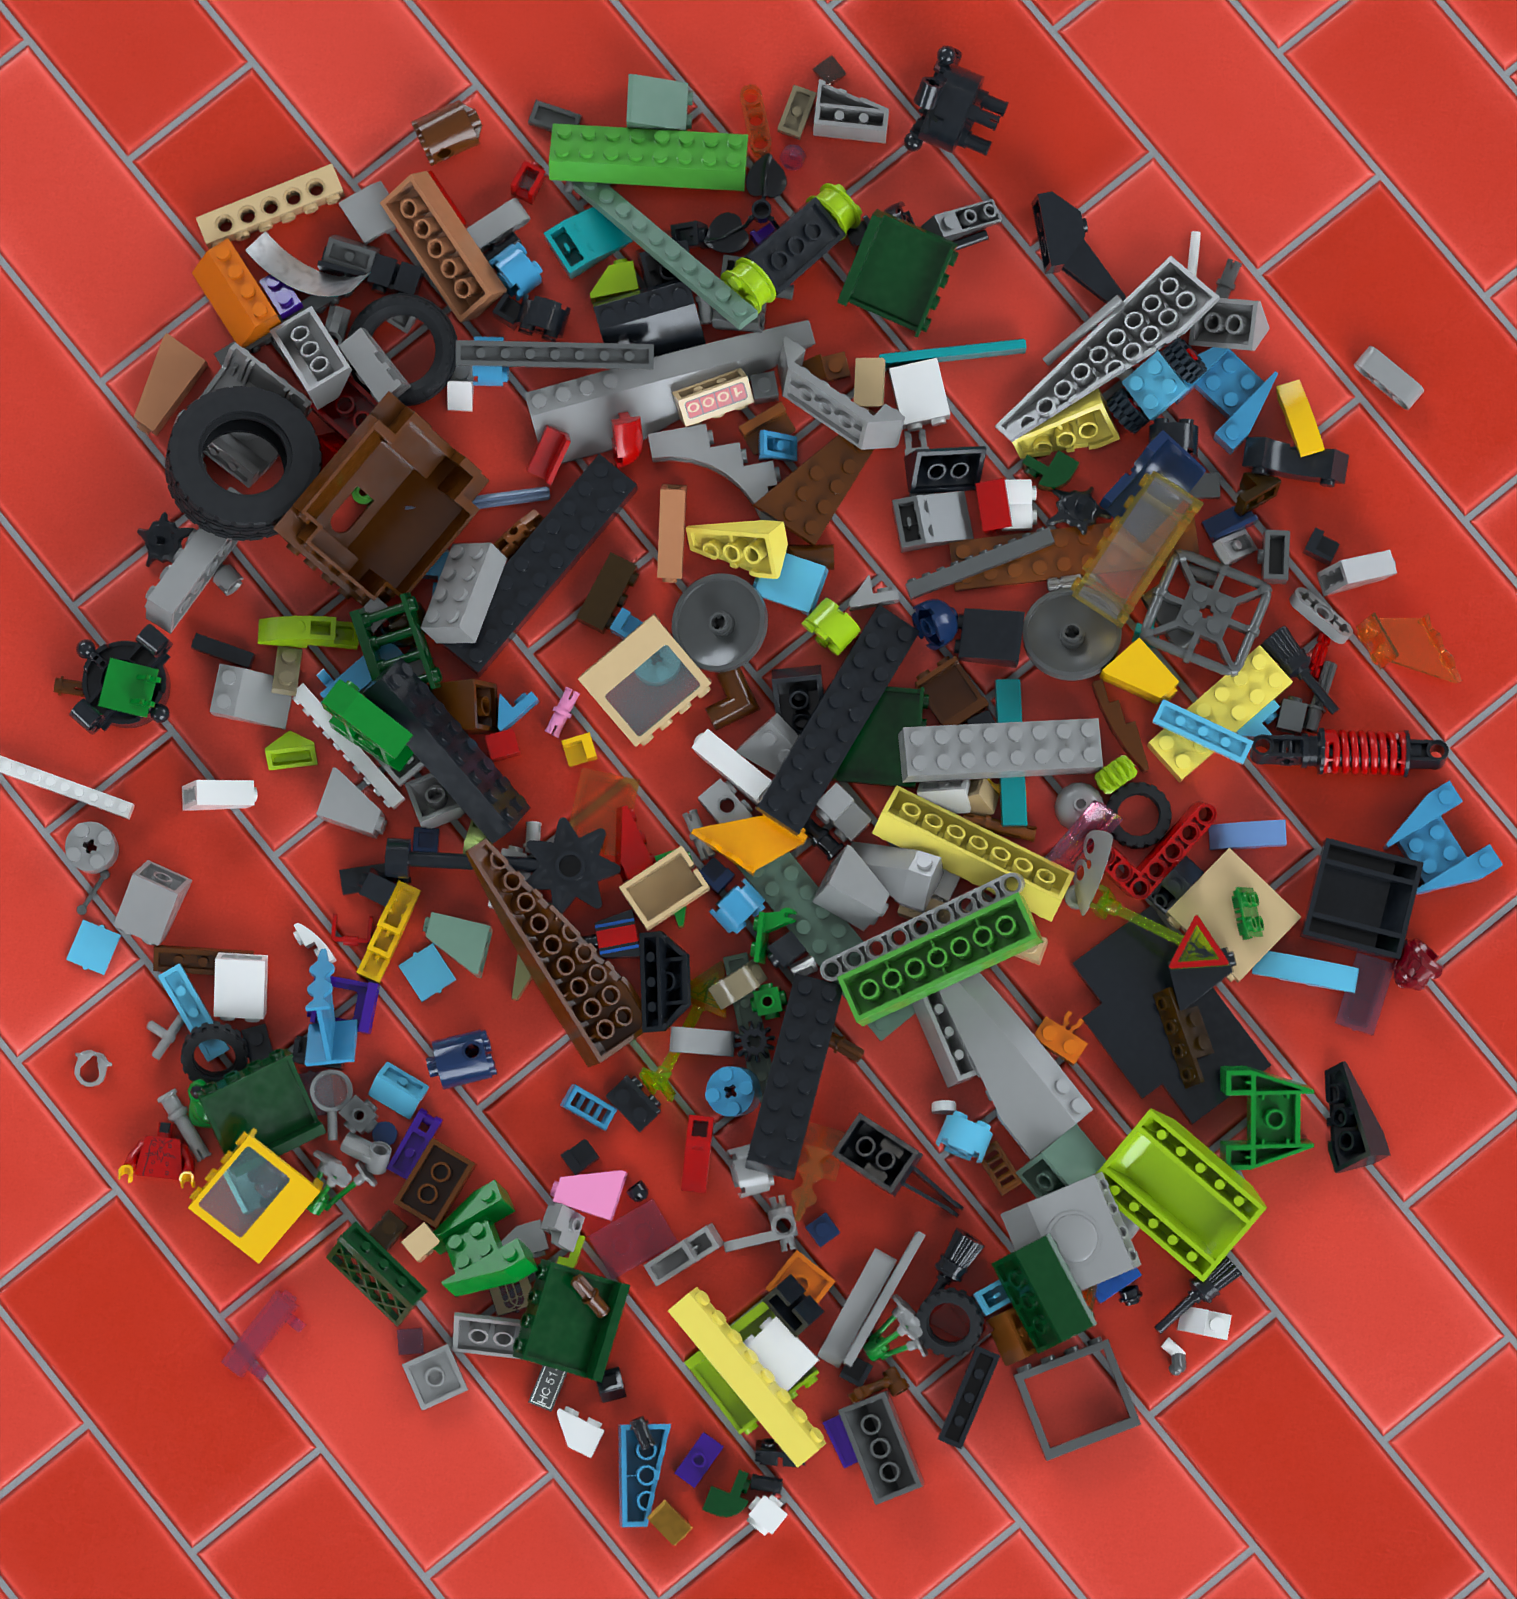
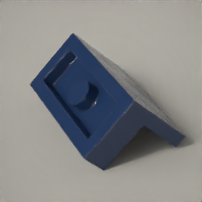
M1235 506L1203 521L1201 524L1213 545L1214 542L1256 524L1259 519L1257 514L1253 515L1252 511L1240 517L1234 511Z

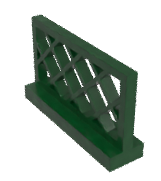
M354 1222L337 1239L338 1242L326 1258L398 1327L416 1304L426 1295L428 1290L357 1222ZM337 1255L343 1256L344 1262ZM351 1258L356 1259L357 1265L353 1264ZM356 1272L361 1274L362 1279L357 1276ZM369 1276H374L375 1282H371ZM374 1290L379 1291L380 1297L374 1292ZM387 1293L392 1294L394 1300L389 1299ZM392 1307L397 1308L398 1314L393 1311Z

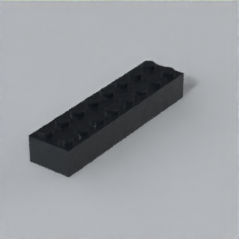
M402 657L382 671L363 691L362 694L369 701L413 734L406 745L492 844L513 830L531 808L525 798L519 795L510 784V781L501 774L493 761L482 752L476 741L470 738L461 724L451 716L444 704L433 695L427 684L420 680L412 667Z
M795 974L745 1168L794 1180L843 993L841 985Z

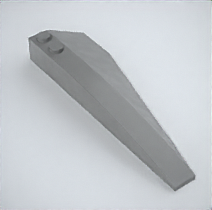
M921 924L917 928L918 932L925 934L928 930V924ZM980 972L939 991L941 995L940 1000L944 1008L947 1007L952 1017L950 1020L967 1055L972 1058L976 1068L974 1070L978 1078L981 1077L987 1089L985 1092L989 1101L992 1100L997 1110L995 1113L999 1121L1030 1160L1093 1110L1035 1035Z

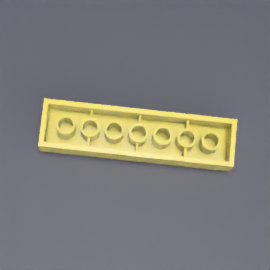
M897 785L882 810L872 834L880 837L882 840L888 841L900 848L920 850L941 857L943 869L977 886H982L1007 873H1019L1025 881V887L1020 894L1024 897L1030 912L1051 922L1075 875V872ZM1009 877L1006 881L1007 888L1011 891H1015L1018 888V880L1014 877ZM989 887L986 888V890L996 895L994 889Z

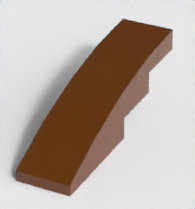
M1102 679L1092 682L1091 686L1097 703L1112 734L1142 773L1147 772L1149 767L1136 722L1125 723L1119 700L1109 703Z

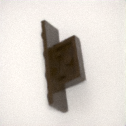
M1172 987L1153 994L1185 1089L1205 1082L1197 1058L1211 1055L1214 1053L1199 1007L1194 1006L1180 1010Z

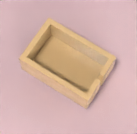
M682 846L619 887L647 931L710 890L709 885L699 870L691 871L695 868V865Z

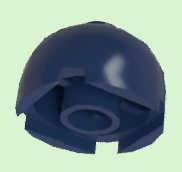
M939 599L927 600L913 607V609H916V612L912 614L914 628L920 631L918 634L920 639H923L925 636L929 642L926 645L928 648L937 650L953 640L958 629V614L953 607Z

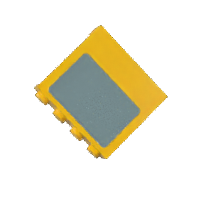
M253 1127L248 1134L244 1131L235 1142L238 1146L233 1152L228 1150L220 1160L222 1163L218 1170L213 1168L204 1179L207 1183L203 1188L198 1186L189 1197L192 1201L188 1208L253 1260L260 1263L320 1193L324 1183L317 1177L313 1182H310L254 1137L257 1130Z

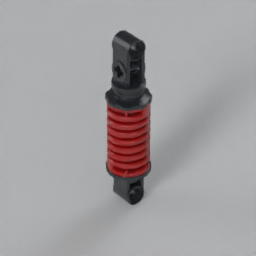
M1319 728L1317 736H1308L1307 733H1302L1301 736L1288 734L1258 735L1253 739L1254 742L1250 748L1249 755L1256 764L1300 765L1301 768L1314 766L1318 774H1326L1327 772L1337 774L1339 767H1342L1343 774H1348L1349 767H1351V773L1356 775L1359 773V767H1361L1362 775L1368 774V768H1370L1371 775H1376L1379 768L1380 774L1385 776L1389 765V775L1408 777L1409 769L1438 770L1442 768L1446 762L1449 748L1442 740L1410 739L1409 730L1399 731L1395 734L1392 731H1387L1384 734L1383 731L1374 733L1372 730H1369L1365 733L1363 730H1359L1356 733L1354 730H1349L1346 733L1345 730L1336 732L1334 729ZM1262 746L1265 747L1268 751L1262 753L1259 752L1256 749V747ZM1431 752H1438L1442 757L1435 758L1431 755Z

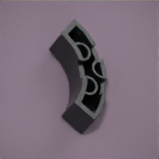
M1246 437L1242 466L1252 469L1251 473L1270 474L1295 480L1319 482L1321 486L1334 487L1335 484H1345L1349 455L1337 449H1324V451L1300 457L1297 448L1290 447L1288 443L1276 441L1268 437Z

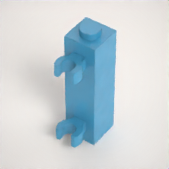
M391 643L381 646L379 650L381 659H385V661L404 655L396 645ZM364 655L335 681L324 669L316 675L327 687L320 693L323 699L339 679L345 683L348 680L354 683L360 689L358 692L361 694L372 683Z

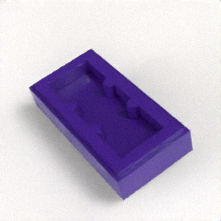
M703 1432L674 1474L695 1488L724 1446Z

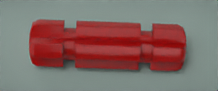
M1320 632L1318 635V644L1314 647L1309 666L1312 670L1311 675L1315 680L1319 677L1321 671L1319 668L1323 665L1328 651L1327 646L1330 645L1332 640L1323 632Z

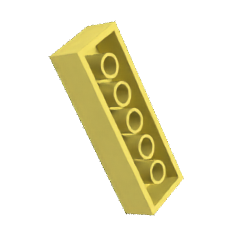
M1259 645L1247 656L1244 666L1237 676L1225 675L1186 710L1236 733L1273 699L1275 700L1290 687L1293 681ZM1165 728L1147 744L1149 750L1179 783L1214 753V751Z

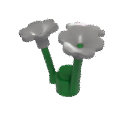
M316 1150L313 1156L321 1161L316 1177L321 1180L323 1174L327 1176V1184L323 1190L321 1189L307 1209L315 1215H320L323 1210L329 1211L333 1204L357 1185L360 1186L366 1181L372 1187H375L378 1182L373 1174L366 1170L365 1165L358 1161L355 1166L359 1174L350 1183L352 1177L347 1173V1169L342 1165V1161L328 1153ZM336 1184L340 1187H346L329 1201L330 1196L327 1192L331 1187H335Z
M893 1295L892 1298L896 1302L897 1307L891 1312L892 1315L874 1334L869 1336V1341L863 1345L866 1355L873 1362L879 1358L884 1361L888 1357L906 1350L918 1349L923 1357L928 1355V1350L923 1345L924 1342L918 1338L922 1336L923 1332L920 1328V1321L915 1317L917 1313L899 1295ZM897 1318L900 1323L897 1331L887 1338L880 1336ZM907 1334L912 1339L906 1342V1345L888 1351L890 1349L888 1343L898 1336Z

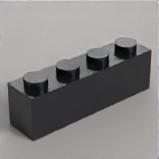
M979 1346L975 1347L937 1438L938 1440L962 1449L1000 1355Z

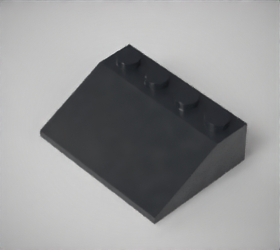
M679 279L593 303L603 343L654 344V357L706 344L692 291Z

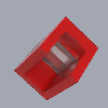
M524 160L511 183V194L532 205L546 179L544 168L536 162L529 163Z

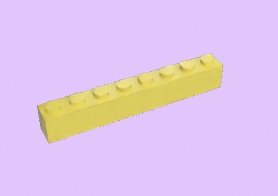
M696 1287L668 1310L797 1468L826 1444L821 1431L811 1425L807 1420L806 1413L796 1407L791 1401L790 1394L776 1383L772 1372L762 1366L758 1361L757 1354L747 1348L742 1342L741 1335L728 1325L723 1313L713 1307L708 1295L704 1291Z

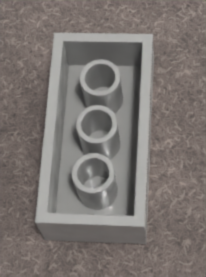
M492 543L452 544L421 629L436 643H476L507 558Z

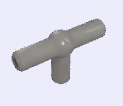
M180 1014L168 1030L154 1021H149L146 1028L162 1038L152 1053V1056L157 1060L161 1059L169 1045L175 1041L177 1033L185 1023Z

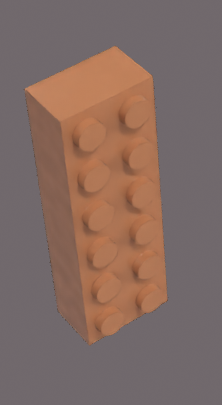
M427 171L410 174L380 202L460 323L476 319L508 291Z

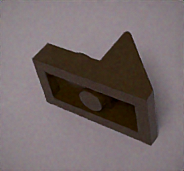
M1250 472L1243 473L1239 485L1243 491L1237 496L1234 511L1242 517L1277 495L1281 480L1273 476Z

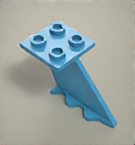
M321 949L317 962L309 968L310 974L316 979L307 987V992L313 997V1000L305 1006L306 1011H316L319 1023L309 1024L305 1065L315 1066L355 1062L358 1020L335 1022L332 997L333 986L330 980V975L335 972V967L329 962L327 950Z

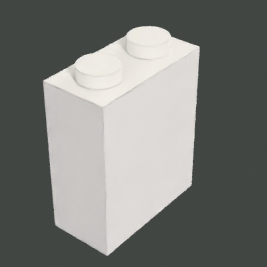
M937 358L889 368V377L896 407L905 416L902 430L917 431L922 429V425L932 423V426H939L945 424L946 420L950 419V410Z
M220 952L215 958L214 1017H220L224 1021L245 1018L247 1022H259L260 1019H264L267 1013L268 955Z
M777 1316L774 1319L768 1317L759 1326L762 1331L756 1337L751 1334L743 1343L748 1349L753 1350L757 1354L758 1361L762 1366L770 1370L775 1377L776 1383L788 1392L820 1359L798 1337L795 1338Z

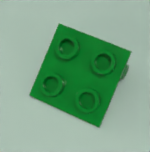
M1235 887L1236 890L1233 891L1234 896H1231L1234 909L1240 908V910L1234 911L1235 914L1241 913V917L1236 918V921H1242L1237 923L1239 936H1242L1243 940L1263 937L1264 922L1258 914V894L1253 888Z

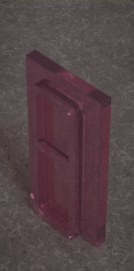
M1094 800L1046 856L1058 865L1074 871L1076 862L1079 859L1087 862L1083 851L1086 835L1093 830L1105 831L1111 834L1123 819L1103 803ZM1092 838L1088 839L1087 841V852L1089 851V848L1094 844ZM1082 865L1078 866L1077 872L1081 869Z

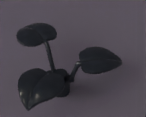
M770 153L762 156L755 162L746 178V188L749 194L755 197L762 196L760 200L753 203L752 215L748 217V220L743 225L740 217L734 213L727 212L718 215L712 221L704 239L705 244L711 249L722 253H735L742 250L749 242V235L744 229L753 220L758 223L770 221L775 229L779 226L774 217H772L771 205L766 201V196L775 198L781 195L786 188L787 178L784 170Z

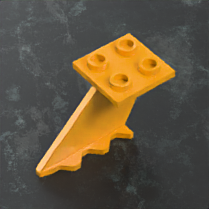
M764 814L696 828L691 832L693 836L704 842L708 847L722 854L729 861L740 866L752 876L761 867L798 846H803L808 837L805 834L806 830L804 828L796 836Z

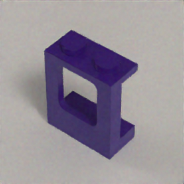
M330 976L333 987L357 992L355 1012L351 1020H358V1032L371 1034L380 985L372 982L367 983ZM307 1011V1017H311L310 1022L312 1024L319 1023L317 1012ZM335 1017V1022H336V1021H346V1019H341V1018H336V1017Z

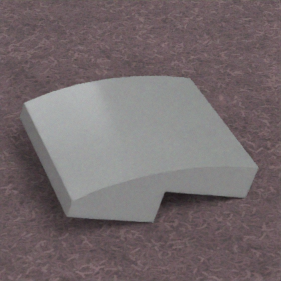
M381 181L361 189L338 203L365 245L384 233L389 234L396 229V226L380 204L389 195Z

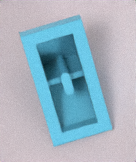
M1000 1280L972 1294L982 1309L984 1316L1011 1302Z

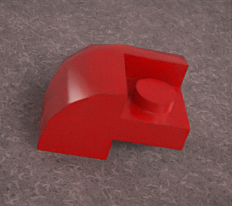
M628 412L618 413L619 419L611 420L613 438H611L614 463L617 468L633 463L639 457L643 448L641 417H630Z

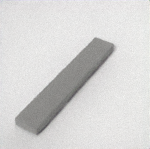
M916 1231L847 1352L843 1360L845 1366L851 1368L926 1236L919 1231Z

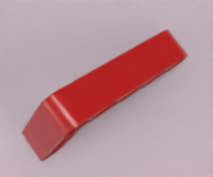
M1196 802L1191 805L1136 868L1117 850L1111 847L1104 874L1129 897L1139 900L1147 898L1215 822L1217 818L1215 807L1204 802ZM1205 807L1207 816L1201 820L1199 818V811ZM1186 826H1189L1191 829V834L1188 838H1184L1182 835V831ZM1094 844L1089 848V854L1093 852ZM1172 844L1175 850L1173 855L1168 857L1166 855V848ZM1153 863L1158 865V871L1155 875H1151L1149 871ZM1119 865L1124 867V873L1121 877H1117L1115 874V870ZM1140 881L1142 889L1139 893L1135 894L1133 886L1136 882Z

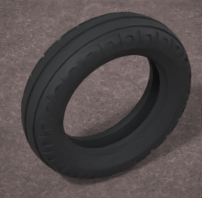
M397 293L381 297L367 305L354 320L348 338L359 328H365L373 336L375 330L384 321L401 315L413 316L429 328L435 341V358L429 371L421 379L410 383L411 387L398 397L408 407L430 400L444 389L447 381H450L456 368L457 336L450 319L436 304L418 295ZM350 364L354 380L371 395L370 389L355 375L357 371Z

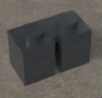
M376 253L371 273L367 280L369 286L372 287L371 290L380 294L389 292L393 294L407 293L418 295L425 275L424 269L403 261L400 265L397 264L398 260Z
M790 1274L762 1301L796 1338L825 1311L810 1295L806 1297L803 1294L806 1290Z

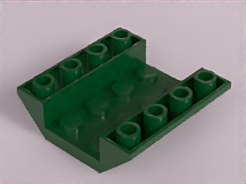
M1050 1233L991 1264L1038 1354L1097 1325L1093 1311L1088 1307L1082 1296L1081 1288L1076 1284L1070 1273V1267L1064 1261L1059 1252L1058 1244Z

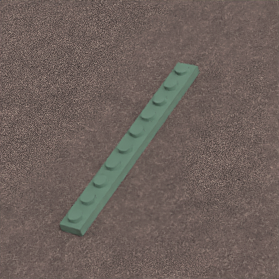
M573 183V190L737 329L741 330L758 317V310L607 183Z

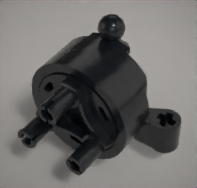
M951 46L941 47L937 52L934 76L923 77L920 82L914 103L920 106L918 110L922 117L917 119L910 129V133L904 138V145L909 151L919 150L924 141L950 153H953L958 145L962 148L972 149L985 156L988 154L992 142L972 134V126L976 122L995 131L997 123L1004 116L1009 102L989 95L988 91L982 89L984 76L958 66L962 53Z

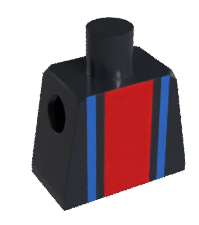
M627 910L595 922L596 934L582 936L587 943H591L596 949L599 948L600 957L603 959L640 958V946L633 910Z

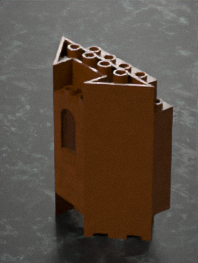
M390 391L386 393L273 528L288 543L286 547L296 556L301 553L306 557L303 561L314 571L319 568L323 572L321 577L331 586L333 583L337 584L340 587L337 590L348 600L351 597L354 598L363 607L370 599L374 601L378 597L387 604L396 595L400 597L401 594L411 592L480 510L472 501L489 482L479 468L452 448L431 429L432 426L415 411L405 406ZM358 486L373 500L348 530L335 532L331 527V518ZM406 506L415 507L413 509L405 510Z

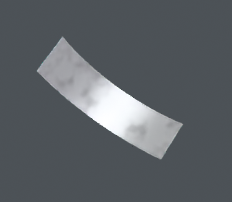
M266 231L245 250L258 265L279 281L296 290L316 296L333 297L348 294L370 274L357 277H341L313 269L287 253Z

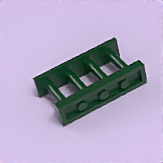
M410 592L400 595L402 603L372 613L366 612L365 608L349 612L372 682L382 671L402 657L406 663L421 659L426 673L418 676L420 680L425 684L429 683L431 690L442 687L440 683L442 681V674L439 668L434 665L417 614L419 609L418 603L414 596L411 597ZM403 612L406 613L409 627L379 637L373 635L371 626H373L374 622ZM410 636L414 637L418 650L386 661L381 659L379 653L381 646Z

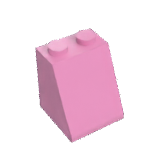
M618 1170L560 1177L559 1182L554 1181L550 1195L554 1197L553 1202L564 1204L569 1208L613 1221L628 1173Z

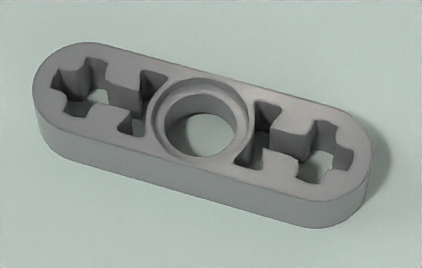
M1299 587L1290 596L1289 601L1292 607L1334 642L1344 644L1353 634L1350 624L1308 589Z

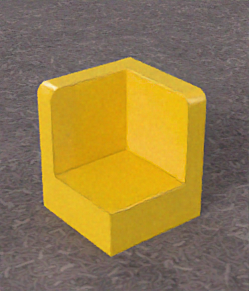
M590 732L561 741L570 767L598 759Z

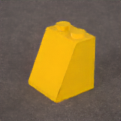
M1140 637L1109 663L1099 676L1104 682L1156 705L1163 699L1169 701L1178 691L1176 689L1179 683L1177 678Z

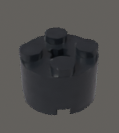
M525 294L515 323L519 326L518 331L527 335H532L533 332L542 334V339L550 342H556V339L563 338L571 308L567 306L563 310L561 309V303L535 296L534 300H529V295Z
M1166 418L1154 419V424L1149 426L1148 444L1164 430L1184 450L1193 455L1194 459L1198 457V426L1194 425L1193 419H1179V422H1169V419Z

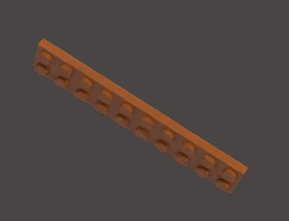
M1194 513L1169 515L1144 543H1140L1118 522L1088 526L1086 535H1082L1078 527L1052 529L1050 531L1055 541L1053 545L954 583L955 592L1041 582L1053 577L1060 579L1061 576L1077 574L1084 576L1085 573L1099 575L1166 567L1169 559L1177 549L1181 548L1182 550L1199 554ZM1026 533L949 543L951 563L965 561L964 558L970 555L975 557L979 555V552L986 549L988 551L993 550L994 546L1008 544L1007 541L1011 539H1021L1022 535Z

